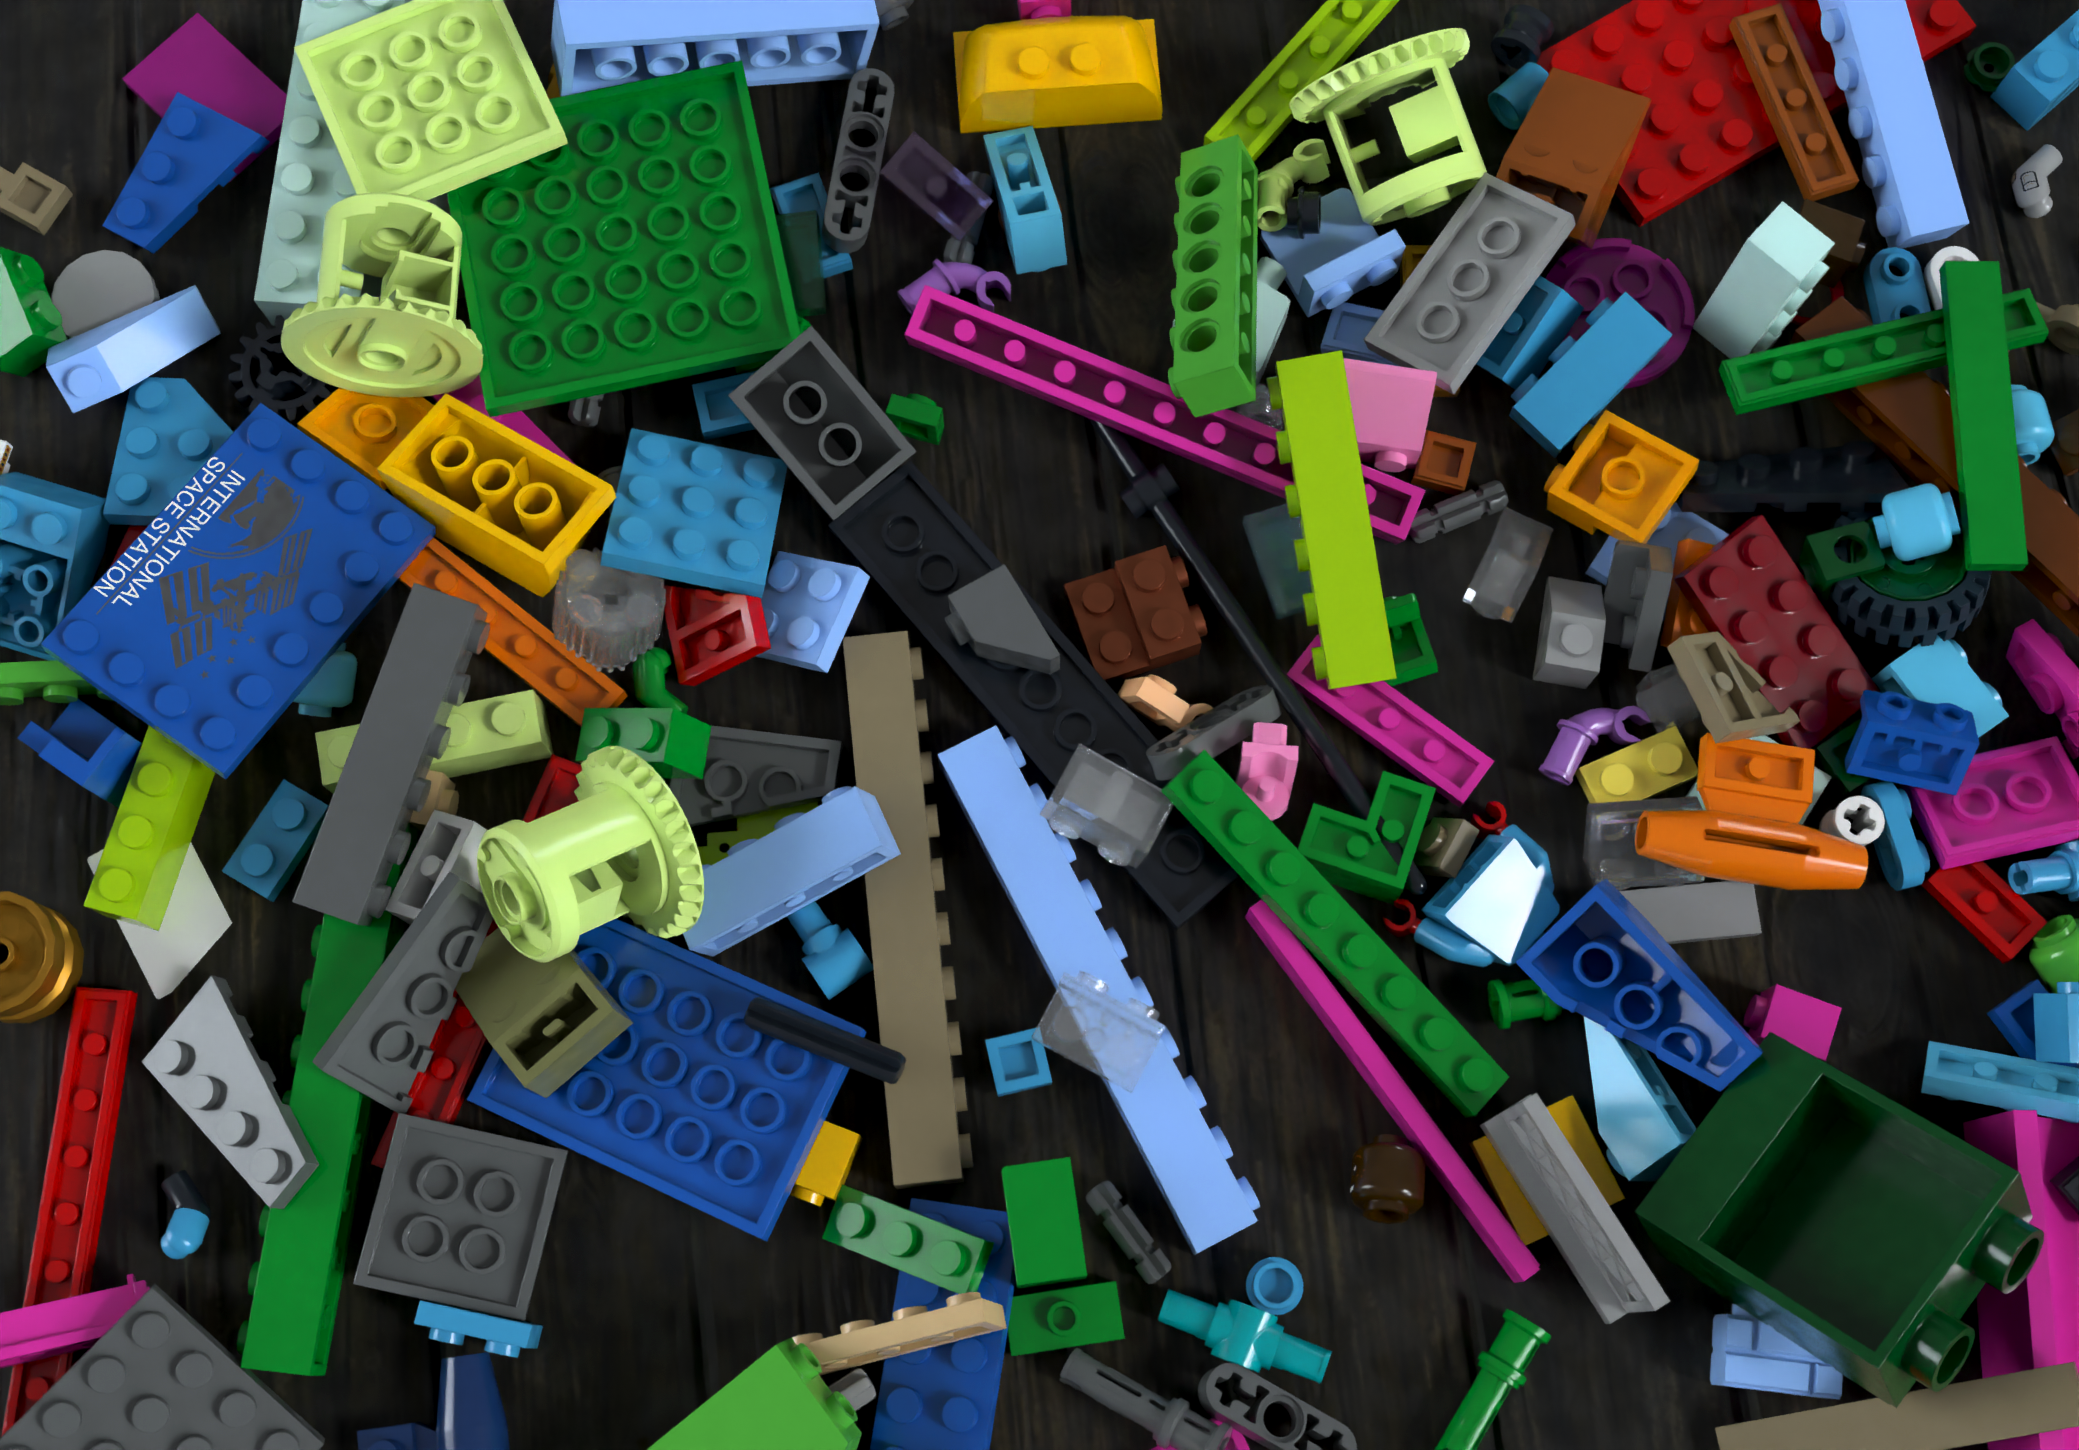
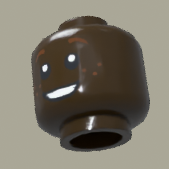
M1392 1134L1375 1136L1373 1143L1361 1146L1352 1157L1350 1194L1353 1204L1363 1210V1216L1368 1220L1385 1224L1406 1222L1409 1219V1214L1415 1213L1424 1203L1426 1170L1424 1156L1418 1150L1407 1146V1140L1401 1136Z

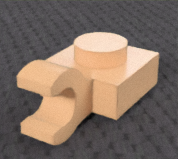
M1152 674L1145 677L1126 679L1117 694L1127 706L1156 725H1165L1174 732L1193 721L1196 715L1200 717L1213 709V707L1204 703L1189 705L1175 695L1177 689L1174 685Z

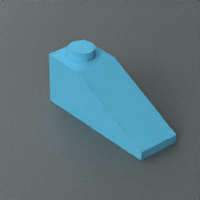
M1033 125L983 135L1004 231L1016 274L1041 272L1052 267L1067 265L1062 214Z
M1584 1016L1598 1131L1608 1147L1606 1150L1607 1158L1613 1168L1620 1175L1626 1177L1628 1181H1655L1662 1176L1696 1131V1127L1646 1049L1624 1037L1621 1039L1604 1030L1605 1027Z

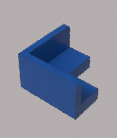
M79 699L67 706L48 731L30 721L17 738L39 753L38 756L76 783L117 808L121 804L142 743Z

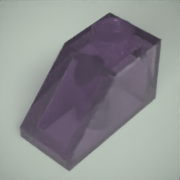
M914 131L880 171V176L958 241L964 237L993 202L989 196Z

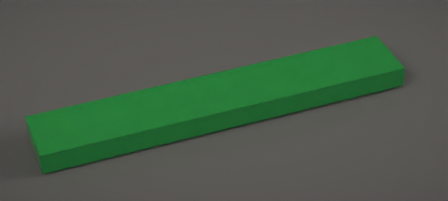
M1945 261L1939 269L1965 568L1966 571H2022L2028 565L2000 263L1999 261Z
M2030 288L2003 294L2008 350L2044 342L2049 334V330ZM1943 308L1723 360L1719 367V373L1735 414L1748 413L1948 365Z

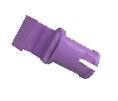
M938 259L932 262L933 268L904 289L897 291L899 299L911 316L924 285L947 294L952 293L955 296L960 293V289L976 293L979 306L993 313L994 304L986 296V289L999 288L1004 292L1007 299L1011 301V284L1003 273L997 271L987 272L981 267L968 263H942Z
M1626 706L1621 709H1590L1576 714L1567 720L1560 719L1557 724L1560 732L1544 763L1541 764L1538 770L1555 782L1570 785L1589 745H1596L1599 739L1597 736L1608 735L1609 739L1619 745L1633 744L1641 740L1627 733L1622 721L1628 718L1641 726L1650 723V719L1644 710L1636 706Z

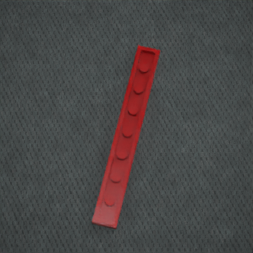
M552 754L523 821L529 823L578 802L579 800L574 790L580 786L576 775L582 771L581 765ZM494 919L485 938L498 928ZM456 990L453 992V997L457 1001L448 1021L441 1019L429 1046L434 1053L425 1073H417L408 1093L413 1100L406 1115L451 1125L456 1120L489 1044V1041ZM395 1111L371 1164L383 1169L398 1118V1113Z
M76 987L23 1308L90 1293L138 993L133 991ZM80 1351L13 1366L1 1437L79 1360Z

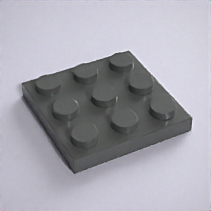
M399 1113L353 1284L525 1321L568 1150Z

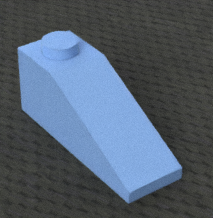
M194 285L49 347L46 368L71 411L75 413L124 392L221 334V331L198 288Z

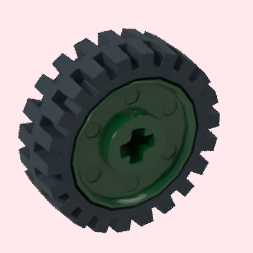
M1866 503L1864 512H1848L1847 517L1841 515L1835 522L1834 528L1861 521L1867 522L1885 558V566L1879 571L1834 582L1826 604L1830 611L1838 609L1837 619L1844 626L1855 620L1854 633L1864 638L1873 630L1876 631L1875 642L1887 645L1889 637L1895 636L1898 637V647L1910 648L1914 637H1918L1921 647L1934 645L1937 634L1943 641H1946L1955 636L1957 628L1963 632L1971 624L1973 617H1977L1988 591L1992 571H1966L1961 511L1958 507H1955L1961 534L1952 536L1953 542L1947 551L1911 561H1901L1895 556L1892 546L1881 549L1872 517L1883 515L1882 503ZM1841 540L1834 546L1836 556L1844 562L1857 563L1866 557L1865 548L1855 540Z

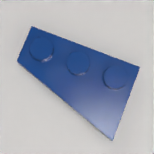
M177 92L102 226L154 254L198 212V203L218 184L224 187L237 175L234 169L252 152L260 153L270 141L261 134Z

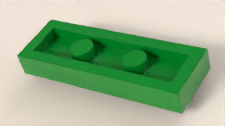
M843 1184L822 1239L957 1294L978 1291L994 1242Z

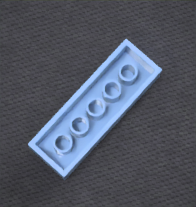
M554 0L551 51L560 97L741 60L747 86L852 79V76L859 70L866 69L880 23L875 0Z

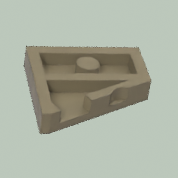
M1718 631L1681 636L1667 647L1677 666L1680 678L1686 684L1701 714L1702 721L1710 731L1716 744L1786 732L1800 722L1797 714L1790 707L1780 713L1760 693L1759 689L1763 687L1766 681L1751 666L1739 658L1736 650Z

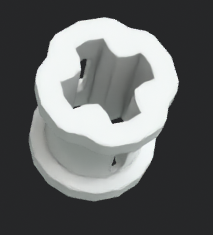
M1852 796L1839 803L1836 809L1830 810L1823 816L1820 821L1819 831L1865 846L1879 838L1883 832L1885 824L1884 814L1879 805L1870 798ZM1846 817L1853 819L1852 829L1859 833L1854 835L1850 832L1851 822L1846 820Z

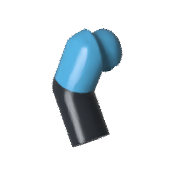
M186 1170L176 1172L160 1185L175 1208L166 1233L161 1239V1248L168 1257L176 1260L185 1258L188 1254L195 1252L199 1248L211 1219L209 1205Z

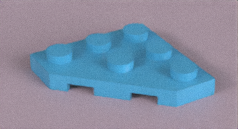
M147 377L130 387L103 515L109 524L148 526L233 433L229 426L186 379Z

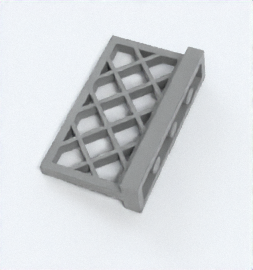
M1537 1093L1528 1095L1480 1125L1605 1324H1611L1627 1313L1656 1311L1670 1302Z

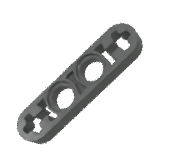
M874 68L859 70L852 76L849 83L821 227L822 238L825 244L839 253L858 251L865 244L872 218L895 93L891 78L885 72ZM866 89L876 91L872 113L862 112ZM856 129H865L874 135L876 143L867 148L859 147L851 142L848 134ZM850 172L858 173L866 179L868 187L859 192L850 191L842 185L840 177ZM844 207L854 209L850 234L840 232Z

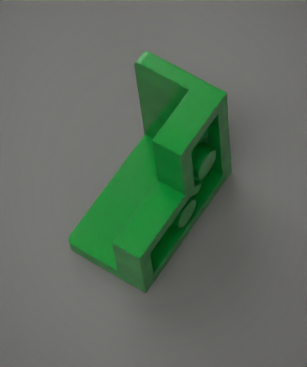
M1383 771L1367 820L1313 803L1298 850L1330 884L1394 905V901L1399 899L1403 891L1436 788ZM1380 815L1385 821L1381 828L1383 839L1391 843L1399 842L1404 850L1399 866L1382 844L1376 831Z
M1070 1157L1005 1166L1001 1173L1018 1289L1086 1279L1087 1270Z

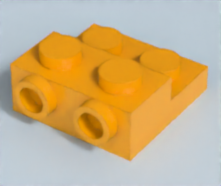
M1605 410L1595 425L1588 423L1580 431L1572 449L1575 454L1568 464L1564 466L1559 463L1548 477L1544 486V491L1548 493L1547 510L1592 535L1598 528L1618 540L1646 544L1697 471L1699 459Z

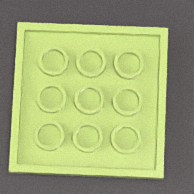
M412 0L294 47L356 194L388 192L409 195L427 201L568 144L565 132L503 0Z

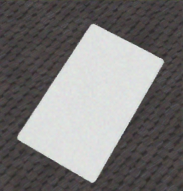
M191 842L159 931L117 920L157 999H161L173 992L232 925ZM103 850L87 859L94 875Z

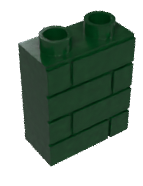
M1769 1032L1759 1045L1764 1052L1732 1081L1635 1210V1214L1662 1257L1708 1287H1712L1717 1293L1766 1325H1770L1775 1331L1824 1363L1830 1364L1835 1370L1887 1404L1897 1408L1916 1380L1932 1391L1938 1392L1953 1380L1971 1351L1975 1331L1972 1327L1960 1321V1319L1983 1286L1987 1283L2004 1294L2012 1292L2026 1278L2041 1251L2044 1233L2041 1229L2029 1223L2033 1216L2019 1171L1778 1035Z

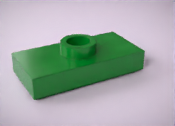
M1116 1281L1014 1296L1008 1326L1011 1356L1125 1339Z

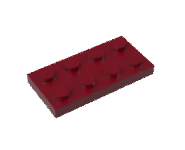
M1763 515L1747 520L1674 578V581L1708 632L1718 631L1736 650L1739 658L1751 666L1766 681L1763 687L1759 689L1760 693L1780 713L1790 707L1800 719L1799 723L1786 732L1777 733L1784 745L1811 749L1861 708L1860 698L1864 690L1880 692Z

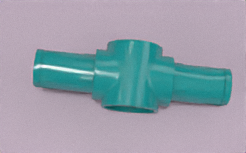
M1168 1289L1158 1317L1159 1322L1205 1340L1204 1346L1212 1348L1211 1355L1227 1362L1241 1365L1257 1373L1260 1372L1261 1368L1270 1370L1271 1366L1321 1383L1332 1353L1328 1349L1283 1332L1285 1326L1277 1324V1316L1232 1299L1229 1300L1228 1304L1219 1302L1216 1307Z

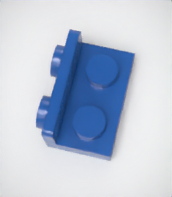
M1864 690L1860 698L1862 719L1844 759L1846 773L1956 795L1979 746L1972 712L1951 703L1934 704L1910 699L1897 692L1888 691L1881 693Z

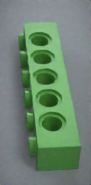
M1238 134L1181 153L1180 176L1175 179L1176 191L1179 197V212L1174 214V225L1178 235V249L1173 251L1172 258L1177 273L1176 288L1171 290V300L1175 310V327L1170 328L1169 335L1174 351V364L1168 370V379L1174 396L1177 399L1183 398L1195 418L1256 401L1258 169Z

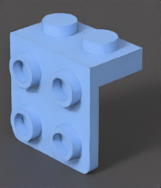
M1339 188L1321 197L1320 234H1305V238L1301 239L1298 236L1297 229H1288L1287 223L1285 227L1276 232L1261 231L1263 245L1271 258L1281 264L1286 270L1287 276L1285 281L1307 317L1324 309H1333L1343 304L1353 294L1369 286H1378L1391 279L1398 272L1406 247L1396 229L1379 237L1372 225L1363 222L1354 195L1347 188Z

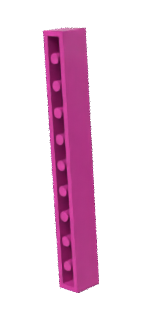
M924 285L904 334L909 345L1286 499L1284 486L1293 485L1294 480L1291 463L1280 464L1275 432L1280 430L1229 409L1195 418L1183 398L1177 399L1170 385ZM1361 464L1373 535L1396 545L1405 541L1426 490Z

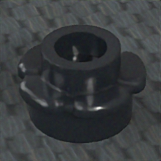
M1300 187L1298 197H1288L1287 225L1288 229H1297L1298 236L1304 239L1305 234H1320L1321 194L1320 192H1305V187Z

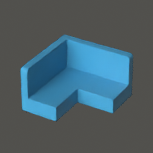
M1539 275L1476 365L1516 390L1532 373L1537 378L1549 362L1548 357L1561 344L1584 310V307L1565 290Z

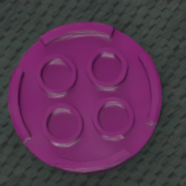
M1601 238L1595 240L1592 249L1578 245L1566 252L1558 259L1545 279L1565 290L1584 307V310L1563 341L1569 335L1577 341L1591 327L1585 321L1590 313L1606 297L1615 303L1625 291L1673 334L1667 344L1623 389L1638 387L1663 375L1675 364L1682 354L1694 326L1695 309L1693 297L1684 276L1668 258L1664 260L1648 249L1631 244L1632 241L1629 239Z

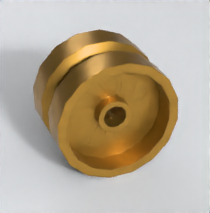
M4 891L0 892V1021L5 1023H32L55 1013L72 997L82 976L84 949L77 930L61 913L13 892Z

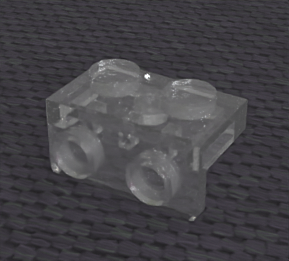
M1697 796L1587 804L1583 859L1594 886L1604 879H1607L1617 890L1654 885L1675 887L1684 883L1703 882L1705 880L1703 876L1640 856L1635 850L1636 828L1639 818L1644 811L1703 810Z

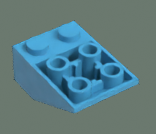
M19 472L0 475V646L45 660H56L44 651L41 643L89 591L107 543L110 524L103 515L106 498Z

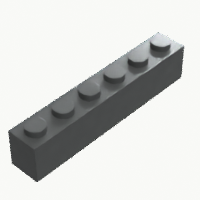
M416 583L413 584L297 888L293 903L357 925L369 927L373 917L379 919L383 915L391 895V887L387 886L386 882L393 864L400 865L410 846L411 833L406 832L412 813L413 811L420 812L430 792L431 781L426 779L432 760L433 758L440 759L450 739L451 728L446 726L453 705L459 707L463 703L468 692L471 677L465 673L473 653L479 655L482 652L489 635L490 623L485 622L488 613L479 605Z

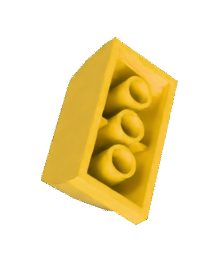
M1127 16L1049 17L987 24L974 31L953 32L960 133L1004 131L1032 125L1033 128L1162 120V100L1154 19L1134 20Z
M447 393L377 468L383 482L393 496L435 526V536L542 598L551 591L573 563L594 523L616 499L611 484Z

